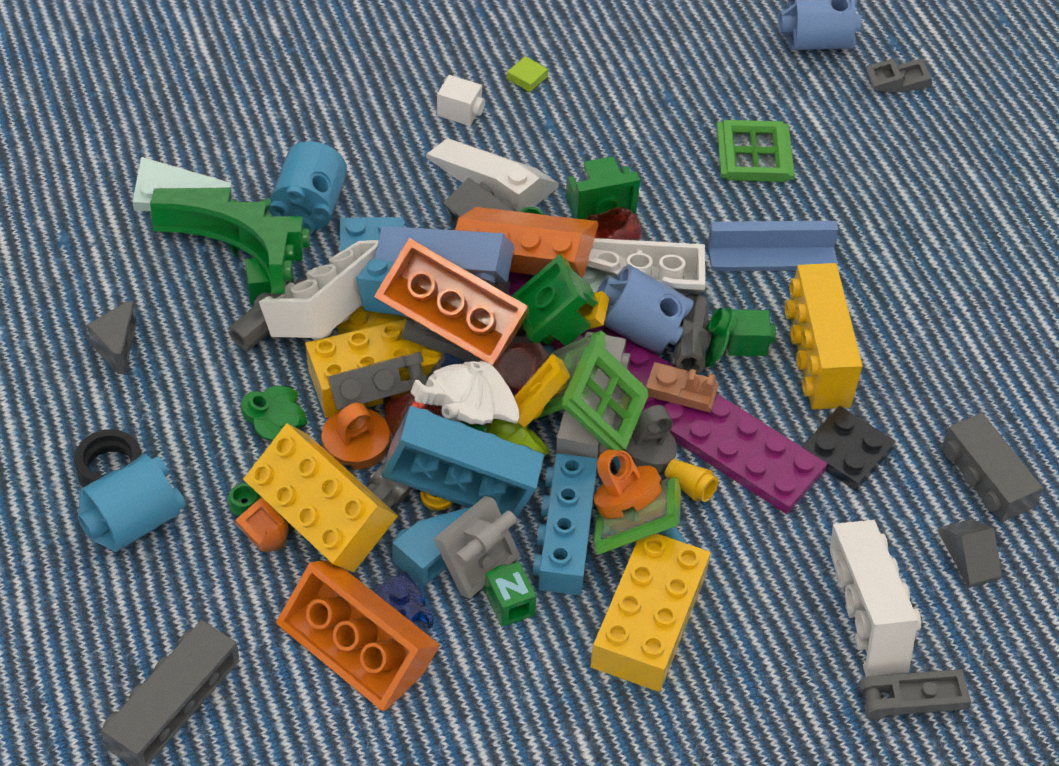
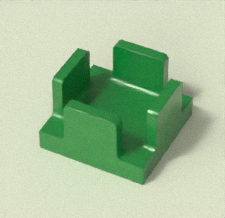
M606 157L584 162V170L589 180L576 182L574 176L567 177L566 200L574 219L597 221V231L635 223L640 178L637 171L630 172L628 166L621 167L620 171L614 157Z
M560 254L511 296L528 306L529 313L522 324L528 338L537 345L541 341L550 345L554 341L552 336L564 345L573 342L590 327L588 319L578 313L577 310L585 303L592 307L598 304L590 284L575 273L569 261Z

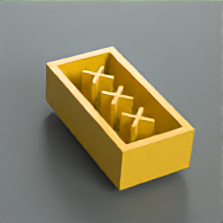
M837 263L797 265L795 278L790 279V300L785 301L786 319H791L792 322L790 336L792 344H797L798 348L796 354L798 370H803L804 374L802 380L803 394L805 397L809 396L812 410L833 409L839 406L851 408L863 365Z
M406 319L305 342L308 371L325 418L339 411L335 409L327 376L421 351L424 361L421 363L423 374L428 376L443 353L401 338ZM407 366L398 369L401 381L410 379ZM411 390L391 395L390 397L393 399L410 395ZM383 398L362 404L366 408L383 404Z
M287 423L243 478L248 485L332 564L353 573L398 517L394 511L312 437Z
M657 533L637 540L593 644L590 667L661 692L706 577L711 552Z

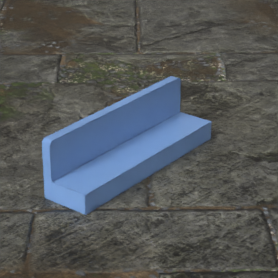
M837 221L711 222L707 242L711 270L795 271L797 270V265L837 263L834 249L838 233Z

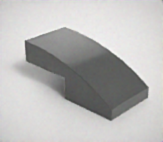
M893 58L866 66V72L875 91L904 92L932 86V78L923 58L897 65Z

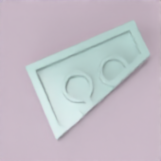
M141 157L133 197L134 211H151L150 201L154 188L231 187V183Z

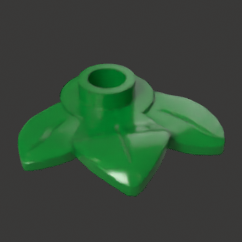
M718 308L707 325L706 330L712 333V337L705 357V368L714 365L722 357L728 345L729 337L737 328L738 319L736 318V312L731 308Z
M271 386L264 392H249L242 398L240 408L243 417L254 425L255 432L263 439L272 442L286 423L295 428L303 427L307 424V417L303 409L294 403L298 397V392L290 387Z

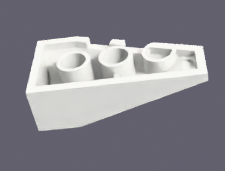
M448 138L426 154L428 160L462 183L468 177L478 184L481 182L485 183L494 192V196L500 201L506 199L513 205L516 212H520L526 207H535L555 191L559 183L535 167Z
M594 238L587 263L588 267L617 276L624 266L630 264L683 295H702L705 291V244Z

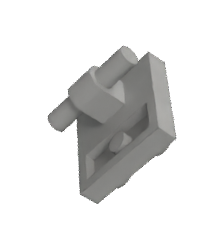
M484 496L433 538L460 595L469 599L485 586L486 572L499 565H510L520 556L508 530L517 522V518L509 510L501 515L494 498Z

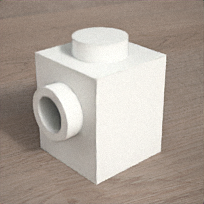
M448 75L437 93V116L470 126L476 115L480 116L483 112L485 99L482 98V85Z

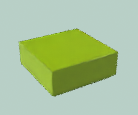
M526 56L507 71V80L529 92L548 77V68Z

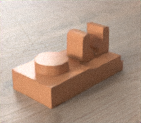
M654 362L646 388L648 389V397L711 413L719 383L716 382L715 375L709 374L707 377L696 374L694 369L687 372V370Z

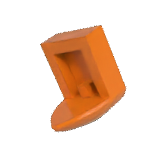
M262 497L235 520V525L262 552L281 549L285 544L289 530L288 523Z

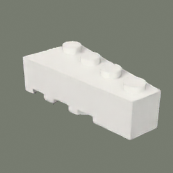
M379 240L356 242L328 259L330 264L308 271L306 273L307 280L296 285L291 282L287 284L285 294L276 299L267 296L259 301L271 337H298L318 340L327 338L336 326L347 321L350 318V314L363 306L356 277L371 259H375Z
M875 520L833 524L830 554L840 588L845 589L849 618L855 617L857 630L855 641L858 650L865 649L867 653L866 662L863 664L866 677L909 673L916 631L921 629V617L918 609H913L907 584L901 582L896 559L891 558L888 552L885 534H880Z

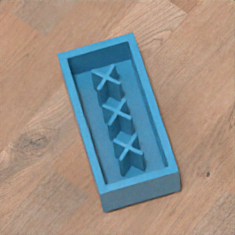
M410 406L390 444L381 477L465 507H472L484 496L494 498L500 504L499 511L501 515L509 510L518 518L537 488L544 454L534 451L527 446L506 441L494 434L473 429L461 422L451 421L432 414L426 409Z

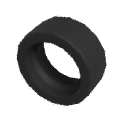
M104 429L94 432L83 439L75 450L74 464L80 485L85 487L105 476L93 473L88 468L91 461L101 454L120 452L129 456V464L142 455L138 441L129 433L118 429Z

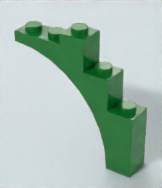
M231 187L154 188L150 201L153 232H179L201 235L241 248L255 257L266 269L270 278L271 294H285L286 282L292 281L293 277L292 264L295 261H303L304 248H310V229L304 228L303 216L273 217V214H267L266 202H237V199H232Z

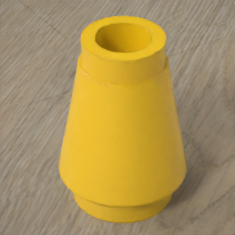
M677 459L671 460L666 467L665 477L669 479L677 477L681 490L694 501L701 500L707 502L714 495L718 486V478L713 476V471Z

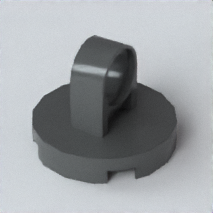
M652 406L640 414L626 450H623L631 456L637 466H652L656 468L658 473L666 470L669 462L676 457L678 449L675 438L670 433L673 421L664 406ZM621 418L613 426V429L616 431L621 423Z

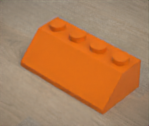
M474 207L458 218L455 230L504 233L515 245L509 272L536 275L560 254L569 261L572 270L583 278L598 228V222Z
M411 238L407 240L374 296L381 302L492 366L512 342L529 313L527 305Z
M329 560L310 562L276 621L279 627L381 711H386L423 676L440 647L439 643L347 570L332 564Z

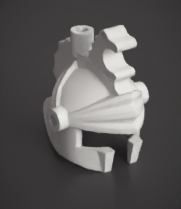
M485 361L464 362V364L442 367L430 375L426 385H423L419 380H415L411 389V394L415 397L416 402L430 404L431 406L433 404L443 406L441 412L446 419L480 425L492 423L493 419L505 420L515 424L519 420V410L510 388L499 372Z

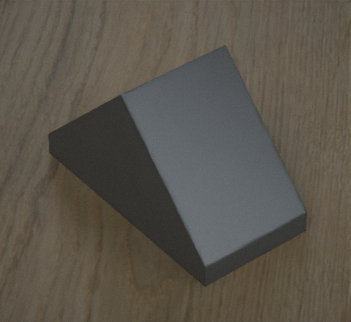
M129 301L87 324L91 346L117 374L125 375L137 326L134 303Z
M972 519L939 527L938 533L968 588L1001 579L1002 573L994 527Z

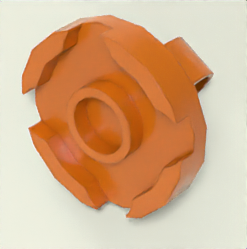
M352 403L327 419L322 428V447L339 463L351 465L353 470H362L373 467L383 460L386 455V449L390 444V429L386 420L378 412L366 408L362 403Z
M607 449L599 456L597 470L603 484L596 491L593 500L601 516L607 519L624 517L622 510L633 506L637 512L652 503L662 492L660 485L662 479L656 468L652 466L636 467L631 456L622 450ZM617 456L620 461V468L617 474L613 475L610 470V463Z

